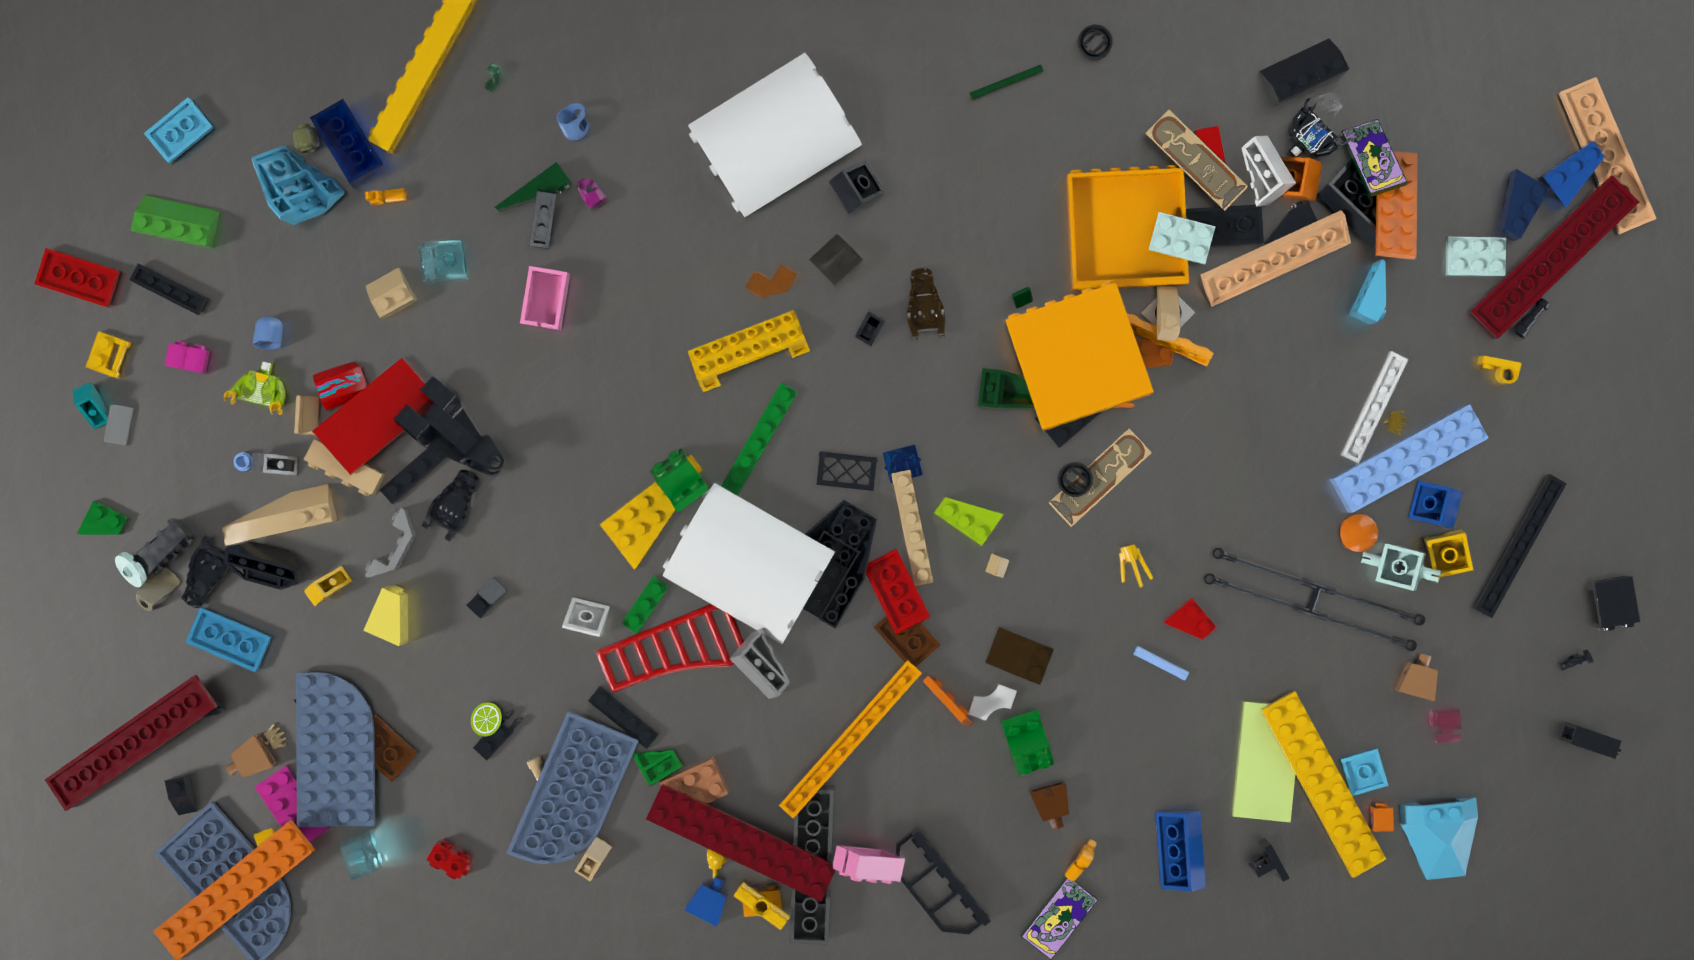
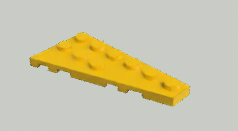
M689 455L687 457L700 474L703 469L693 456ZM654 482L602 522L600 526L633 569L636 570L676 509L658 484Z

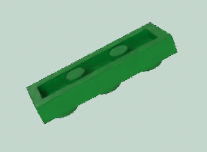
M653 576L621 624L638 634L670 586Z

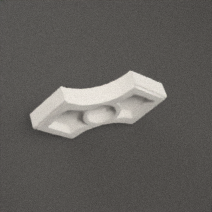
M998 684L991 694L982 697L974 696L968 713L971 716L987 720L988 716L997 709H1011L1017 690Z

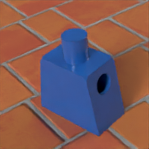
M715 876L711 885L703 882L688 902L684 911L717 927L727 897V893L721 891L725 881Z

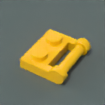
M98 331L86 368L119 379V370L131 342ZM116 344L120 346L112 369H108Z

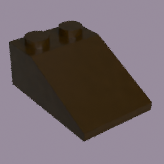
M999 627L985 663L1041 685L1054 648Z

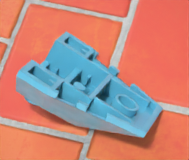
M285 145L252 157V162L268 206L279 219L291 225H296L326 213L344 195L345 191L334 178L329 175L326 177L318 171L319 168L304 162L303 157Z
M1476 797L1459 798L1455 802L1420 805L1418 803L1399 805L1401 826L1406 833L1426 880L1465 876L1478 819Z

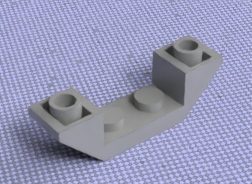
M400 508V510H396L392 517V520H394L392 525L404 531L405 534H401L398 538L396 551H392L387 561H389V564L378 558L373 559V561L370 560L365 568V571H367L366 577H374L399 568L416 536L408 509Z

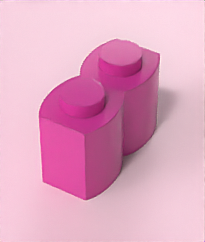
M175 340V344L169 343L165 366L206 374L210 351L205 350V346L194 344V348L187 347L186 342Z

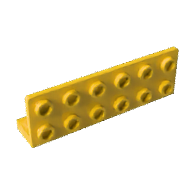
M792 310L688 351L698 383L702 391L706 392L721 386L717 376L721 373L789 348L792 358L810 352L797 315Z

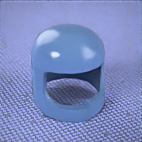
M572 103L567 105L557 115V122L564 136L570 140H579L589 131L588 121L584 119L586 110L582 104ZM576 109L581 110L579 116H577L575 113Z
M274 317L259 318L255 324L253 346L264 350L280 348L283 335L282 322ZM261 341H268V342H273V343H272V344H264V343H261Z

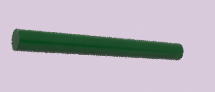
M1040 64L970 92V97L973 100L1043 72V68Z

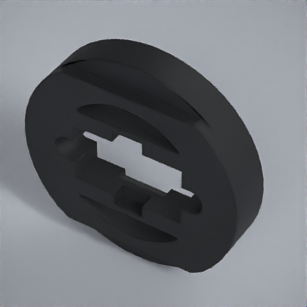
M1089 25L1081 31L1078 37L1080 53L1090 60L1104 58L1112 48V35L1102 25ZM1090 32H1094V33L1084 42L1085 36H1086L1088 33H1090ZM1097 34L1099 36L1103 34L1102 39L1104 41L1093 51L1091 49L1087 51L1086 48L1088 46L1086 44ZM1106 43L1105 49L1100 53H1096Z
M1069 463L1058 474L1060 489L1071 497H1079L1086 494L1093 483L1091 471L1082 463ZM1074 468L1082 470L1085 473L1086 478L1083 477ZM1073 471L1084 481V488L1080 487L1078 489L1066 478V472L1070 473ZM1064 481L1068 483L1076 491L1069 490L1065 486Z

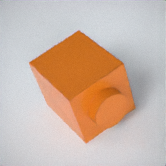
M1376 802V806H1370V829L1374 832L1394 831L1393 808L1387 805L1386 802Z

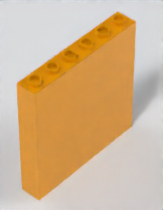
M1169 165L1167 169H1159V166H1149L1148 170H1140V167H1130L1128 171H1121V168H1110L1109 172H1102V169H1091L1090 173H1082V170H1072L1071 173L1067 174L1072 291L1091 287L1094 290L1100 288V284L1111 281V283L1116 282L1118 288L1189 284L1188 260L1148 250L1159 212L1186 219L1184 171L1178 165Z
M1111 281L1102 283L1100 288L1094 290L1092 287L1081 291L1082 294L1074 296V294L1064 296V300L1056 302V300L1045 303V307L1039 309L1037 306L1031 307L1026 310L1027 313L1021 315L1014 313L1005 320L1042 431L1154 393L1116 282L1111 283Z

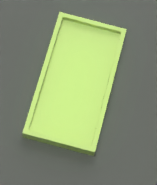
M1243 701L1232 816L1291 822L1295 773L1260 710L1269 704Z

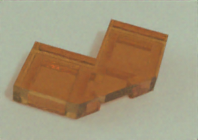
M780 265L772 280L754 271L745 288L761 298L786 292L791 287L797 274L783 265Z

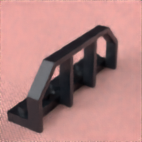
M918 827L896 843L895 855L900 856V847L909 839L912 840L918 849L921 847L925 851L923 855L931 865L909 883L902 875L901 882L942 932L969 935L980 925L986 926L991 922L989 915L981 908ZM937 867L936 872L942 879L945 877L949 881L948 887L952 892L933 908L929 909L912 886ZM959 894L962 897L960 902L966 909L970 907L974 912L972 916L976 922L968 929L943 926L934 913Z

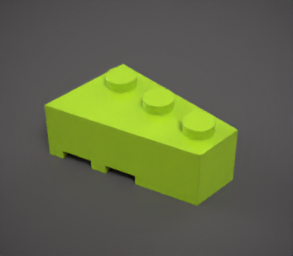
M944 497L934 511L936 515L981 546L1004 515Z

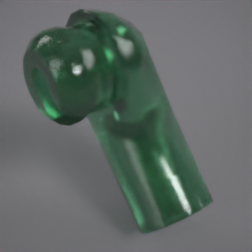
M491 63L487 68V71L492 75L483 86L489 92H492L500 80L501 68L499 65L496 66L495 63Z

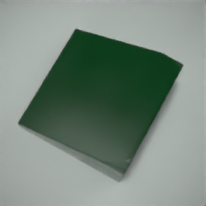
M1029 287L1023 288L1011 295L1016 308H1020L1033 301Z

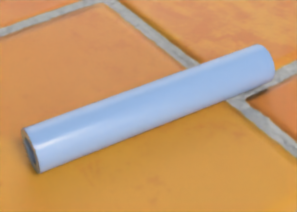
M1139 646L1134 650V655L1184 681L1189 674L1188 671Z

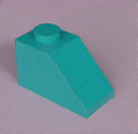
M89 382L73 389L74 405L92 428L96 429L107 424L109 413L101 395L92 383Z

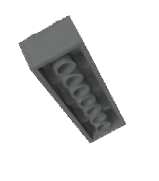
M821 787L794 817L793 845L832 863L834 787ZM831 882L821 902L792 888L790 943L828 945Z

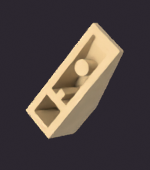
M1157 286V340L1176 341L1180 333V308L1177 287Z

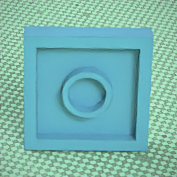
M1377 748L1339 759L1347 787L1352 796L1389 786Z

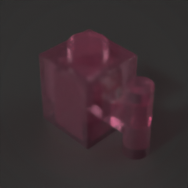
M1460 709L1432 710V715H1430L1431 726L1437 731H1443V735L1436 736V742L1461 741L1460 734H1453L1454 729H1462Z

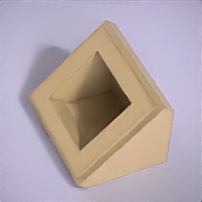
M991 554L985 572L1003 578L1010 560Z

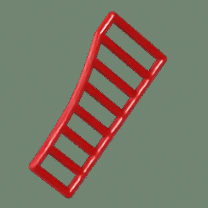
M709 604L597 650V657L611 691L618 692L632 685L673 672L734 665L730 660L711 613L719 608ZM724 612L739 648L744 641L733 616ZM702 615L705 616L722 660H710L694 622L695 618ZM687 622L702 661L690 662L676 626ZM669 629L682 663L670 664L658 633ZM649 637L652 638L662 662V668L652 670L641 640ZM634 644L645 673L635 677L623 650L624 647ZM616 651L627 677V680L616 683L605 656Z

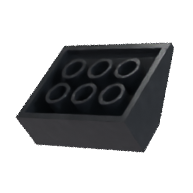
M1351 158L1318 192L1317 196L1335 213L1342 210L1347 224L1373 248L1376 245L1377 195L1369 197Z

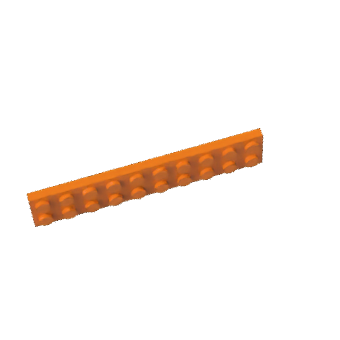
M290 820L154 930V934L175 960L181 959L313 853L315 848L295 823Z

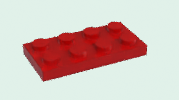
M45 248L34 284L109 308L121 271Z
M897 549L868 563L866 575L896 635L931 618Z

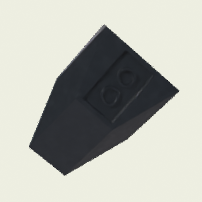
M845 500L805 533L806 536L833 550L835 553L819 581H817L818 583L803 609L835 629L865 579L877 522L876 518Z

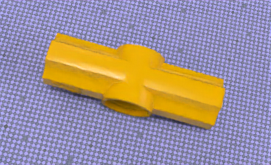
M744 881L733 895L751 908L756 915L762 916L779 930L784 927L790 918L789 914L772 903L768 897L761 895ZM763 901L767 904V908L760 910L757 908V903Z

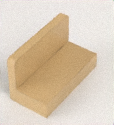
M296 396L295 434L315 435L312 431L320 425V397Z

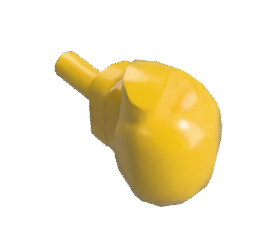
M708 849L707 860L709 868L713 869L714 879L715 876L718 877V869H721L722 865L726 863L727 857Z

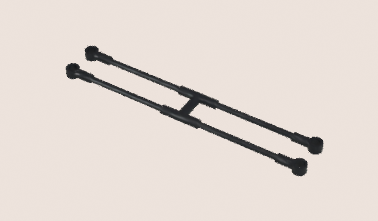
M1214 548L1212 550V556L1215 559H1224L1233 563L1238 562L1301 583L1303 586L1312 588L1313 592L1308 607L1231 584L1229 581L1217 578L1211 573H1207L1203 577V581L1208 585L1214 584L1223 588L1228 587L1291 608L1293 611L1320 620H1328L1391 641V643L1402 646L1408 651H1414L1417 648V643L1414 640H1405L1396 636L1385 635L1328 616L1326 613L1315 610L1320 592H1325L1398 615L1400 618L1412 621L1415 625L1419 626L1425 623V617L1422 614H1412L1403 610L1398 611L1306 578L1301 579L1238 558L1236 555L1224 552L1221 548ZM1216 550L1221 551V555L1219 557L1215 556ZM1209 575H1211L1213 578V580L1210 583L1206 581V578ZM1418 616L1422 618L1420 623L1416 622ZM1409 642L1413 643V647L1411 649H1409L1407 646Z

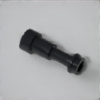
M1540 298L1536 302L1537 306L1513 327L1512 331L1518 337L1525 339L1529 334L1530 328L1536 323V318L1543 310H1548L1550 304L1545 299Z

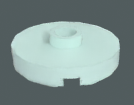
M126 552L120 553L115 557L118 570L130 584L135 587L142 586L147 580L142 565L138 562L135 563L133 561L134 557Z

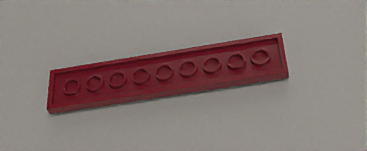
M1610 175L1496 285L1470 313L1498 339L1640 202L1613 175Z
M194 675L47 777L45 781L63 809L68 811L218 706L198 675Z
M663 783L646 817V820L820 902L836 871L832 868L833 863Z

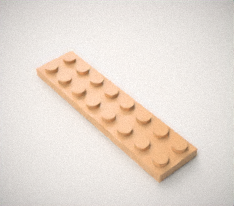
M1597 77L1558 93L1581 148L1590 141H1594L1605 156L1592 173L1598 187L1610 175H1613L1640 202L1615 226L1618 235L1657 219Z
M1340 210L1201 274L1208 303L1213 307L1350 244L1351 240L1345 214Z

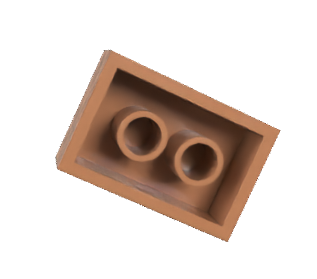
M714 756L660 781V785L663 783L706 804L729 793L727 784Z

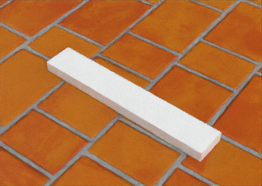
M1393 351L1389 352L1343 448L1341 456L1356 463L1360 462L1409 359Z

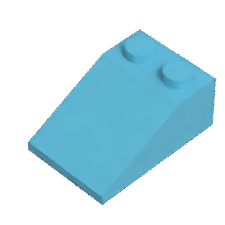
M1383 259L1373 263L1349 313L1350 316L1369 325L1379 320L1381 321L1386 314V310H1384L1386 306V264Z

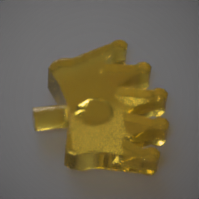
M1404 410L1392 411L1389 413L1390 419L1385 418V422L1389 423L1387 430L1398 436L1401 433L1397 430H1405V428L1399 425L1407 424L1401 421V419H1406L1407 417L1399 415L1404 413Z

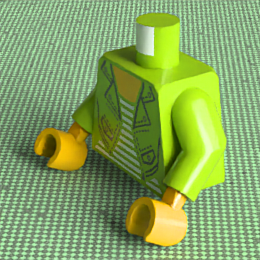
M262 361L260 372L250 370L248 373H245L230 391L224 393V401L227 398H232L230 402L233 405L236 402V396H238L237 399L268 406L271 414H273L274 410L278 409V414L281 415L283 413L281 407L287 394L283 382L280 381V377L271 375L273 364Z

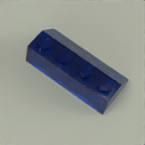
M344 99L310 117L352 188L369 179L383 166V163Z

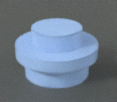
M240 452L234 457V466L239 471H247L251 468L252 456L249 453Z

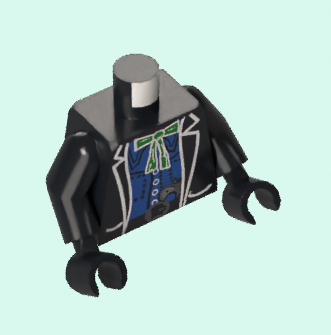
M1311 98L1305 101L1304 107L1298 111L1292 121L1290 130L1292 136L1290 139L1295 145L1288 151L1293 157H1299L1302 153L1307 157L1311 155L1314 157L1330 155L1340 148L1341 145H1346L1350 142V139L1346 142H1343L1341 139L1346 133H1342L1337 137L1313 112L1317 103L1313 107H1309L1307 103Z

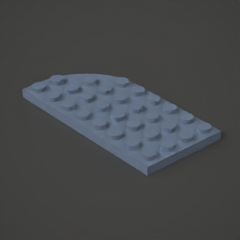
M296 673L297 827L374 826L375 728L373 714L358 688L339 676L329 673Z
M567 711L508 847L507 854L531 863L549 864L572 859L585 848H588L602 827L639 740Z
M212 801L154 854L195 898L255 848ZM280 878L220 927L249 960H265L278 948L287 933L291 918V903L283 880Z

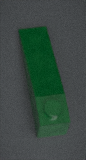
M555 162L496 205L495 209L498 212H503L534 202L537 189L563 194L570 189L569 185L572 182L561 166Z

